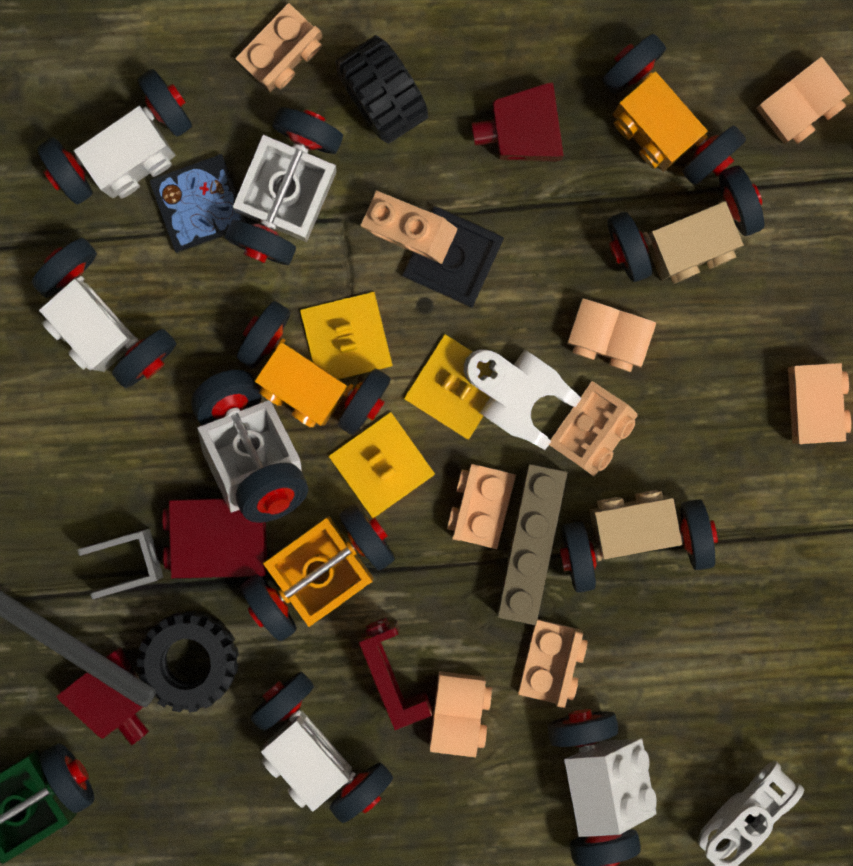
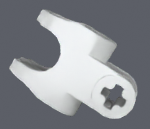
M481 349L472 352L464 363L466 379L490 397L480 414L505 432L525 439L544 450L551 443V440L533 425L531 409L534 403L546 395H553L573 407H576L581 400V397L562 380L557 371L526 350L522 352L514 365L493 351ZM491 360L489 368L493 371L490 377L483 375L479 379L480 370L476 367L479 361L487 363Z
M777 761L769 763L754 777L750 785L743 792L732 796L704 826L699 835V846L705 851L706 857L715 866H738L768 838L772 832L773 824L799 801L804 793V788L799 783L795 784L781 770V765ZM772 782L783 791L781 795L769 786ZM751 814L752 817L747 820L746 817ZM718 829L717 832L708 841L709 834L713 830ZM722 839H730L725 847L716 849V846ZM737 848L736 855L732 859L727 861L720 860L728 857Z

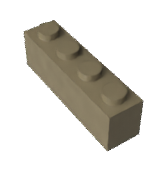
M527 463L496 613L498 618L531 625L537 624L568 473L566 471Z

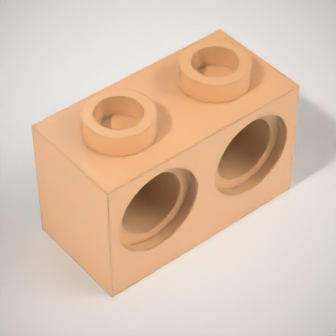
M377 190L361 223V227L374 236L440 264L443 263L457 232V228L445 218Z

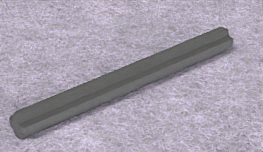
M0 590V616L139 706L147 707L152 702L156 694L153 687Z

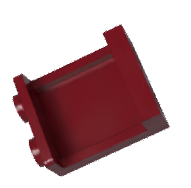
M225 499L169 500V508H163L164 531H170V546L164 547L165 570L171 569V579L249 577L256 574L265 576L268 573L263 564L267 561L266 522H251L243 516L240 510L231 513Z
M387 617L366 625L365 633L361 635L359 644L394 730L432 716V705L426 691L404 699L382 645V641L399 635L400 626L398 621L389 623Z

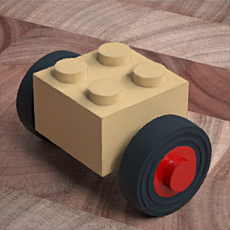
M741 166L730 167L719 174V184L723 200L718 205L652 231L650 234L647 232L642 234L628 212H621L607 219L612 242L609 243L611 253L616 263L622 264L632 282L643 280L652 275L648 252H650L661 281L671 277L673 284L700 273L699 265L707 263L708 268L712 269L736 258L734 251L744 246L738 230L743 236H749L764 229L765 223L761 205H763L761 195L756 185L751 183Z
M651 490L636 493V501L626 503L620 497L598 500V508L589 509L596 543L595 550L593 543L588 539L583 522L563 525L562 532L565 548L559 549L563 571L570 572L575 592L581 593L595 589L594 570L597 566L596 558L597 561H602L601 558L605 560L668 547L682 546L683 544L694 570L714 567L716 559L714 544L718 543L717 531L714 521L709 520L703 501L696 499L681 503V525L679 531L674 499L663 495L662 491Z

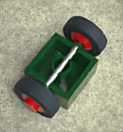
M60 743L48 748L41 755L36 749L0 772V861L2 865L69 824L77 815V812L89 807L95 800L89 775L84 765Z

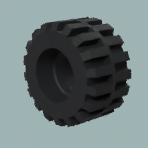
M374 35L335 61L337 74L346 91L370 128L382 141L390 144L428 119L427 105L421 92L400 58L384 39Z
M196 611L178 612L163 619L147 633L146 639L139 648L141 654L137 658V667L141 668V673L138 676L140 680L155 689V697L159 699L157 704L162 707L169 705L173 707L172 711L181 712L183 709L188 710L189 713L197 712L202 707L206 709L213 705L215 701L225 694L237 673L239 665L237 664V657L239 652L238 647L235 648L233 643L235 640L231 632L228 634L224 629L226 626L220 620L218 622L213 620L212 615L207 613L197 614ZM191 639L200 643L207 650L211 667L204 679L196 683H188L179 680L172 674L167 664V652L176 641Z

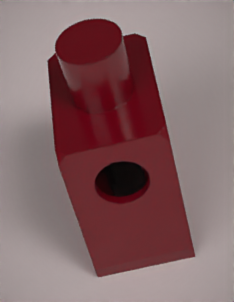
M553 82L497 99L492 102V120L471 122L474 145L497 143L499 160L556 162L561 161L564 156Z
M121 647L106 657L137 677ZM88 672L56 696L64 706L101 739L118 728L132 746L150 732L136 714L143 706L134 703Z

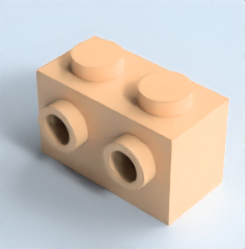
M842 363L788 367L792 444L846 441V433L851 432V415L849 410H844L843 394H848L849 378L847 371H842Z

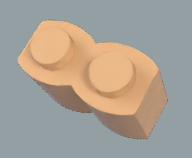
M820 57L761 103L756 109L784 145L791 139L796 144H799L816 130L812 123L819 117L824 115L829 120L846 107L842 99L848 96L850 92L826 61Z
M583 298L567 344L574 346L573 354L594 360L596 354L611 358L610 366L631 372L633 366L642 367L656 322Z
M439 671L430 735V752L476 757L477 748H485L487 725L480 724L482 710L490 709L492 687L485 686V677Z

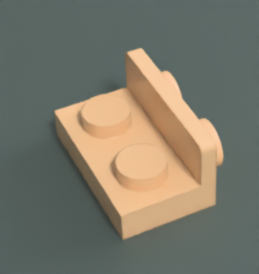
M288 3L235 59L267 91L271 93L275 87L281 90L294 77L295 72L293 68L302 59L308 62L321 49L322 44L319 41L323 38L322 32L319 28L310 24Z
M591 381L582 394L577 406L572 408L551 438L549 445L586 472L595 476L598 471H602L608 466L613 457L612 451L619 441L630 435L634 429L635 419L638 414L628 404Z
M472 463L469 471L461 470L456 492L463 493L460 508L452 507L447 529L454 531L453 540H462L493 549L498 548L516 474Z
M537 619V624L533 628L518 695L555 703L557 707L565 708L567 699L574 700L578 678L573 677L576 662L583 663L588 644L587 640L582 639L583 632L581 629Z

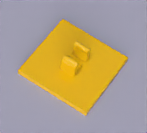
M375 292L300 310L313 363L338 380L371 372L375 368L384 369L393 366Z
M445 334L404 399L469 440L484 417L480 412L490 397L473 386L465 377L464 363L472 351ZM479 361L476 367L480 370L479 379L483 375L488 377L492 375L493 371L489 368L490 362L484 363Z
M392 412L329 456L372 518L378 516L435 475Z

